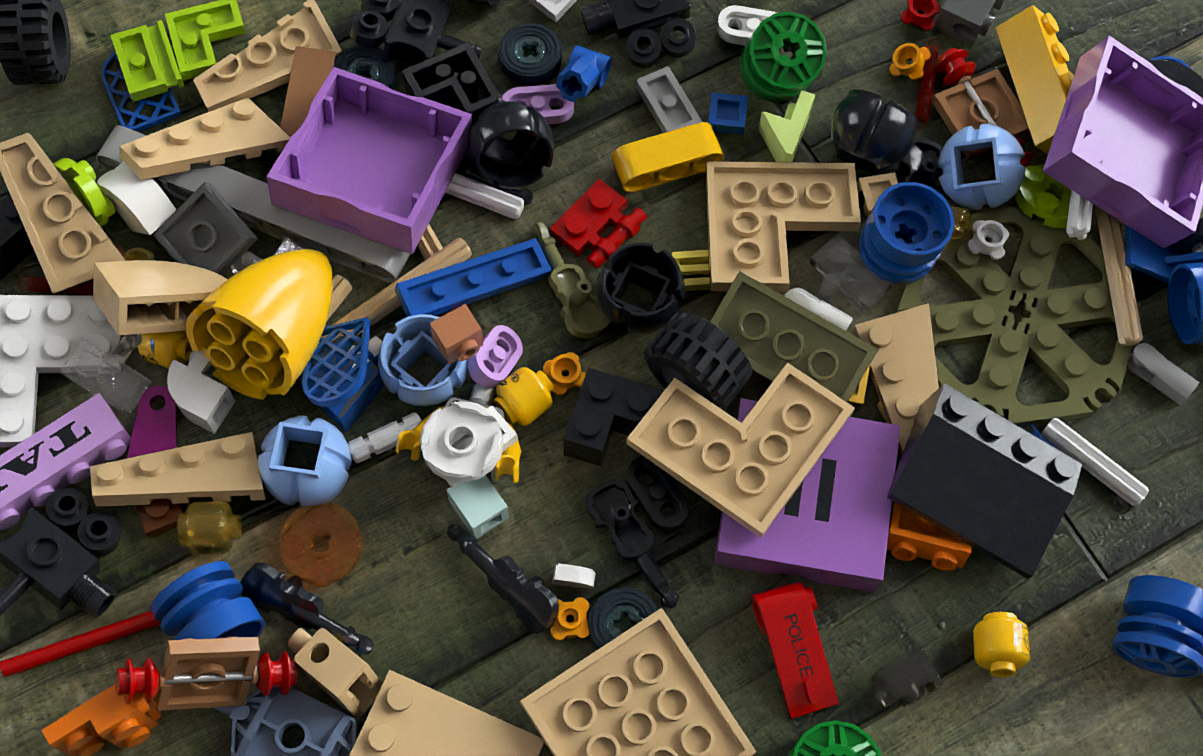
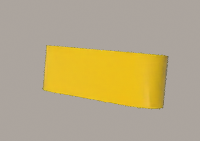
M701 122L620 146L612 153L611 159L624 191L637 192L705 172L706 161L722 162L724 155L711 124Z

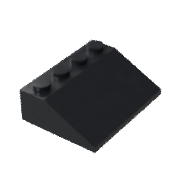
M944 383L919 407L887 498L1029 579L1033 576L1074 496L1082 464Z

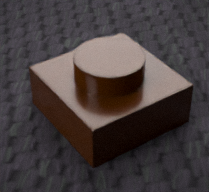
M167 498L153 499L149 505H136L145 534L149 538L188 523L182 504H172V501Z

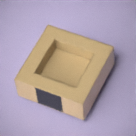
M895 172L859 178L857 189L866 218L870 216L880 195L887 188L898 184Z

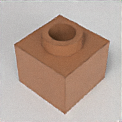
M466 304L430 323L433 341L448 364L456 360L465 361L473 357L480 347L484 345L482 329Z

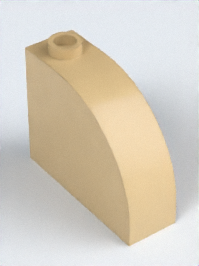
M155 260L94 262L93 299L118 335L186 331V322L189 315L205 298L228 279L204 268L176 262Z

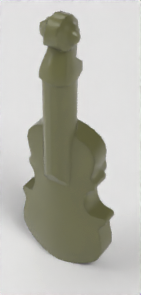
M543 222L535 223L531 233L538 238L539 245L552 270L548 283L554 290L555 296L563 304V308L559 313L564 318L567 330L572 335L583 339L600 335L607 328L610 320L601 310L597 297L590 293L592 286L585 279L584 271L578 265L565 264L555 245V239L550 237L548 233V227Z

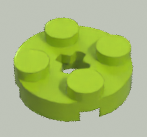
M62 158L53 163L100 227L107 224L108 218L115 214V207L111 200L101 193L95 183L96 174L89 163L85 160L76 163L69 158Z
M1044 165L1027 166L1022 185L1015 194V200L1019 208L1030 218H1032L1033 214H1036L1038 217L1045 219L1043 225L1052 228H1067L1071 189L1044 173Z

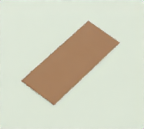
M296 46L280 126L288 136L291 137L304 123L312 101L333 69L336 52Z

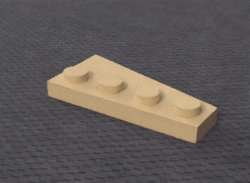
M307 0L303 3L304 8L293 16L287 14L277 21L276 28L263 37L258 34L247 42L248 47L237 55L229 54L193 79L208 112L247 97L251 99L289 83L296 46L336 52L335 59L342 53L315 0Z
M247 97L120 146V158L143 180L189 171L190 164L204 163L210 166L225 164L226 157L244 154L246 159L260 157L262 150L276 148L280 153L289 141L290 136Z
M25 133L0 143V172L53 294L93 280L94 262L126 261L30 133Z
M929 303L856 324L854 327V333L857 338L878 349L870 363L869 373L888 423L901 425L898 444L901 457L920 405L939 388Z
M252 432L90 466L92 496L96 507L149 505L153 499L165 498L171 500L172 504L189 503L191 497H212L213 502H229L232 496L250 495L251 501L266 500Z

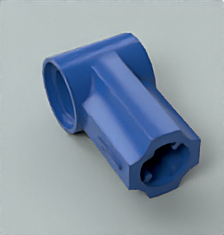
M579 45L575 46L568 65L558 75L556 87L562 93V98L575 102L576 99L585 97L594 86L602 88L608 77L612 58Z

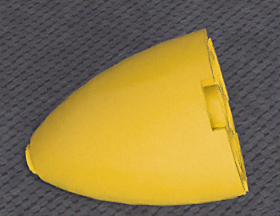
M311 249L287 251L270 256L248 266L229 278L195 308L186 322L187 338L193 351L201 350L203 355L210 359V363L216 368L212 374L218 380L241 394L264 400L267 395L282 394L284 396L289 391L315 352L327 322L333 291L332 268L328 258L323 253Z

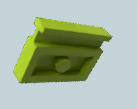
M162 20L157 21L158 25L148 28L146 25L110 35L133 102L168 92V88L173 86L184 87Z

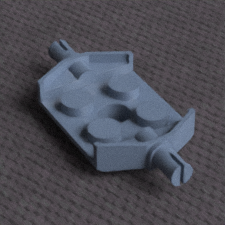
M272 687L268 696H263L258 689L246 698L244 706L212 707L228 715L232 720L231 756H349L359 736V722L355 718L290 687L287 695H282L279 687ZM290 726H301L305 732L302 744L291 749L284 747L282 744L284 731Z

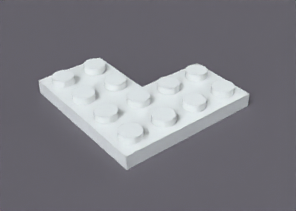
M0 295V447H14L35 434L38 373H120L122 335H118L94 301L93 296Z

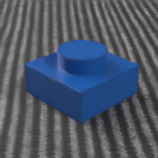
M711 92L708 123L711 124L714 132L744 135L748 96Z

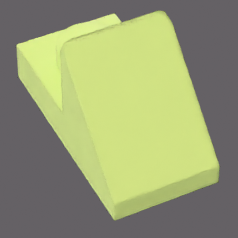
M801 90L797 103H789L784 118L768 112L761 113L758 129L776 162H793L812 110L815 94Z

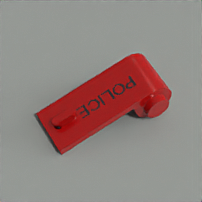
M798 581L752 595L751 601L754 615L762 634L767 636L790 718L799 717L839 704L813 614L818 608L811 587L804 588L803 584Z

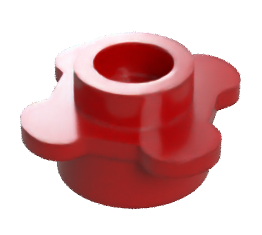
M907 0L908 7L901 13V21L904 24H913L920 27L924 31L932 30L935 25L934 17L941 10L939 3L935 0Z

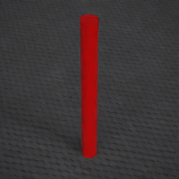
M147 611L0 661L1 672L4 677H8L161 625L162 622H158L152 612Z

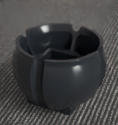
M860 89L850 90L848 95L838 104L833 114L831 136L837 153L836 157L847 163H855L856 167L877 175L879 171L891 168L899 163L908 154L914 143L916 128L919 122L911 112L892 100L883 104L881 102V95Z
M497 98L492 106L480 114L478 121L470 129L468 140L469 155L475 169L488 184L491 185L495 180L501 189L523 188L535 183L544 176V166L547 168L551 167L554 137L547 120L538 110L517 101H505ZM518 131L511 141L500 137L502 134Z
M633 243L617 249L608 257V260L604 263V268L597 277L596 295L604 315L615 326L618 327L623 324L627 326V331L631 333H650L663 328L675 313L677 314L678 308L684 300L685 282L679 265L668 251L663 249L661 252L656 253L653 244ZM630 282L659 295L650 312L621 300Z

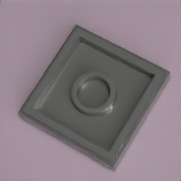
M204 182L153 233V236L176 263L197 266L222 275L258 240L213 185Z

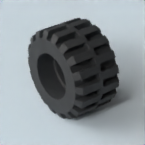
M0 0V63L9 81L14 85L53 84L65 81L70 66L71 42L68 21L61 1Z
M675 313L644 351L645 362L652 374L665 389L676 378L723 411H725L751 378L753 372L750 361L745 353L727 333L713 323L690 313Z

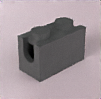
M946 0L940 10L934 29L972 47L979 34L987 35L995 19V16L990 15L995 8L1000 11L1006 0Z

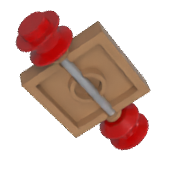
M957 48L945 51L938 58L935 71L938 74L946 73L943 84L954 87L936 93L932 103L951 134L953 135L970 125L974 129H979L981 124H992L1011 133L1018 140L1021 147H1023L1025 140L1021 137L1030 134V130L1020 102L1000 71L995 69L971 79L976 69V64L974 62H965L968 51L966 49L957 50ZM993 146L965 150L963 153L967 159L992 150ZM1031 151L1024 152L1025 156L1020 160V163L1027 167L1031 165L1030 161L1034 154Z
M257 637L168 640L162 669L159 670V673L157 666L151 658H146L142 667H134L128 658L125 660L124 668L116 669L115 689L117 695H124L126 704H130L135 694H142L147 703H150L155 697L157 711L244 706L250 684H256L263 696H268L272 687H279L282 695H287L290 686L296 685L297 665L293 660L289 659L287 652H282L278 661H271L268 653H263L258 660L260 647Z

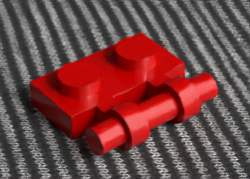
M598 179L550 227V236L577 257L587 248H590L593 253L587 258V261L593 268L598 269L627 238L632 239L640 231V225L645 221L647 215L638 207L630 215H623L622 212L627 208V200L601 179ZM609 225L615 228L607 238L599 236Z

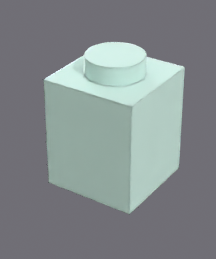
M486 475L478 480L462 483L455 489L452 487L446 489L450 504L471 535L477 539L509 519L508 506Z

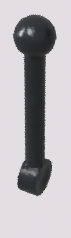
M466 165L461 170V175L478 180L496 189L522 198L524 205L531 204L533 200V194L529 189H522L520 191L517 189H501L495 180L491 185L488 184L471 165Z

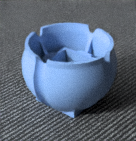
M981 124L979 129H974L971 125L964 127L954 133L941 150L938 159V167L943 170V175L939 177L940 184L944 192L954 202L965 208L981 210L984 205H989L992 209L1008 202L1022 185L1026 167L1021 165L1020 160L1025 156L1024 151L1018 140L999 126ZM993 146L996 180L964 184L961 151Z
M426 314L406 317L395 324L394 334L386 333L378 354V367L381 379L391 393H398L399 399L407 404L428 407L447 401L454 394L453 388H460L468 374V359L465 361L456 360L448 364L433 341L430 323L440 317ZM425 351L445 366L426 387L406 372Z
M307 416L288 418L272 428L262 442L261 449L264 453L258 457L261 479L269 493L280 502L293 507L297 502H300L301 506L306 509L319 507L332 501L346 485L349 477L346 470H350L352 463L350 448L344 435L326 420L316 418L313 421H309ZM289 440L320 444L315 471L284 466Z

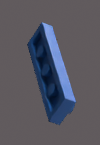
M534 238L397 283L395 293L407 317L418 314L435 316L456 309L464 304L467 305L547 278L552 270L537 239Z

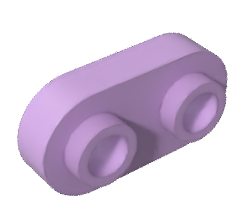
M556 84L516 87L508 90L502 97V100L517 101L538 110L547 120L548 124L563 123L570 119L574 113V102L563 99L562 93L556 87ZM555 105L562 107L558 110L551 109V107Z
M498 325L483 337L484 345L480 347L473 357L468 359L467 368L474 382L485 388H494L503 381L523 353V345L519 336L511 328L504 325Z

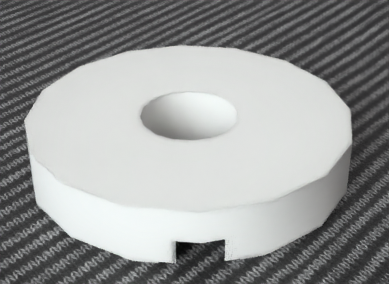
M465 401L451 403L452 406L446 407L443 410L439 408L431 414L423 425L420 437L424 461L432 472L446 481L465 483L478 480L492 471L501 458L504 445L500 425L492 412L478 403ZM465 433L472 436L473 442L466 449L459 450L450 445L451 440L458 434Z

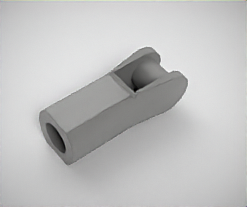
M1147 343L1138 344L1134 348L1133 353L1130 354L1127 369L1143 380L1150 382L1152 386L1180 406L1200 383L1168 361L1153 346Z

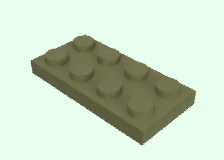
M741 271L737 274L710 321L727 333L739 345L750 361L751 369L773 382L784 366L789 363L847 403L878 351L877 348Z

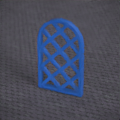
M116 51L105 60L101 70L102 81L121 126L126 127L121 114L131 117L126 128L137 132L182 115L170 88H168V92L163 93L159 103L145 98L136 101L139 104L135 112L123 109L128 99H132L128 89L126 92L115 89L119 80L125 81L121 67L117 73L108 70L114 61L119 62ZM107 75L114 77L110 86L107 82ZM112 94L123 97L118 106ZM168 96H170L174 108L164 105ZM144 105L155 108L151 118L140 115ZM161 110L168 112L166 114L158 116ZM137 119L144 121L143 123L134 126Z
M368 317L324 328L322 336H328L320 338V343L317 345L303 372V392L311 403L319 406L337 405L355 395L363 385L367 370L370 333ZM363 330V332H362V339H361V338L357 337L356 335L359 334V333ZM339 333L346 336L337 346L330 342ZM351 340L358 343L349 353L342 349ZM325 346L332 349L323 359L316 355ZM361 350L360 359H358L355 355ZM337 353L342 355L344 358L335 366L328 363ZM313 359L317 364L311 369ZM350 360L356 365L346 374L340 369ZM323 366L330 370L321 379L314 376ZM358 372L357 378H353V376ZM335 374L342 377L333 387L326 384ZM311 380L315 383V385L309 389V384ZM347 381L352 384L344 392L338 391ZM321 387L328 391L321 398L312 396Z

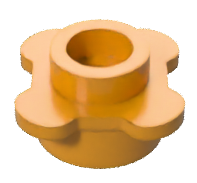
M913 43L902 44L893 53V64H891L889 70L894 77L904 75L909 76L911 80H918L924 74L922 69L925 61L930 58L931 53L926 47L919 48Z
M568 352L544 363L543 372L550 377L554 386L552 392L556 395H564L568 389L575 386L582 387L586 373L581 370L580 358L577 354ZM568 371L569 375L565 377L562 375V372Z
M581 597L576 598L573 602H562L557 599L559 612L550 630L552 637L559 641L565 638L579 637L583 639L588 637V601ZM571 615L574 617V621L567 622L566 617Z

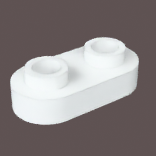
M738 5L728 6L719 14L717 32L724 41L745 46L759 24L777 12ZM730 27H737L739 28V30L732 29Z

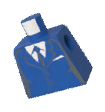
M375 335L369 339L366 376L363 385L356 394L345 402L334 406L317 405L345 433L353 426L384 386L379 368L376 366L382 341ZM340 336L331 343L337 346L345 336ZM350 341L342 349L349 353L355 345ZM325 346L316 355L323 359L332 349ZM361 350L355 355L358 359H360ZM337 353L328 363L335 366L344 357ZM313 359L311 369L317 364ZM349 360L340 370L347 374L356 364ZM323 366L314 376L321 379L330 370ZM302 372L295 381V384L303 391ZM358 372L353 376V378H357ZM335 374L326 384L333 387L342 377ZM311 380L309 384V389L315 385V383ZM347 381L338 391L342 393L352 384ZM321 387L312 396L321 398L328 391Z

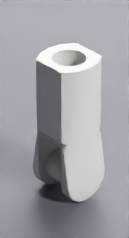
M802 288L790 289L784 295L845 331L853 320L849 315L823 300L820 301Z

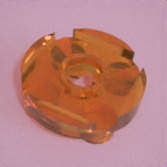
M333 503L300 507L287 518L280 534V554L287 569L301 581L318 587L329 586L333 582L346 577L357 565L364 548L356 519L345 508ZM329 535L331 537L328 542L330 548L327 551L320 550L317 553L312 551L315 547L312 539L315 536L324 538Z

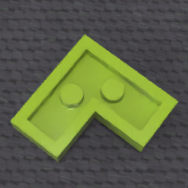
M218 0L165 14L183 81L196 78L216 64L211 42L246 33L237 0Z

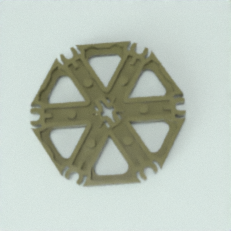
M1019 207L954 216L955 226L951 239L936 262L974 300L929 306L934 348L988 340L976 381L971 385L961 383L935 356L939 387L944 383L1001 417L1005 415L1006 420L1018 427L1024 424H1046L1054 418L1066 421L1090 417L1092 413L1095 414L1102 407V404L1095 398V394H1101L1109 402L1120 391L1133 346L1121 345L1117 337L1111 362L1107 365H1099L1062 329L1108 322L1116 324L1103 250L1088 235L1083 240H1078L1077 237H1069L1066 232L1067 228H1052L1043 225V218L1034 214L1032 219H1030ZM978 220H994L1002 225H1015L1021 230V239L1009 276L987 254H974L968 249L967 244L972 239V225ZM1063 244L1076 246L1102 273V280L1097 283L1047 290L1059 248ZM924 278L905 284L896 313L924 305L919 296ZM1022 300L1021 310L1023 318L1018 322L1015 329H1012L1015 322L1012 312ZM1033 300L1036 301L1035 307H1032ZM1136 302L1137 308L1139 309L1141 304L1140 302ZM1027 354L1068 395L1066 400L1025 406L1017 400L1016 390Z

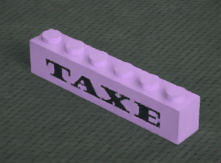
M100 393L0 455V530H5L15 525L20 520V516L25 514L31 507L45 505L48 498L57 490L86 479L90 475V466L115 460L125 453L130 445L131 437Z

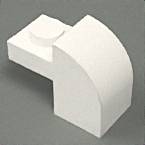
M124 161L114 170L102 175L97 181L101 193L111 200L115 209L132 232L151 235L177 210L152 178L141 180Z
M201 350L192 351L188 366L176 360L172 361L167 376L168 389L180 411L189 421L215 434L236 401L227 386L215 381L216 377L212 373L216 368L210 363V359L206 358Z

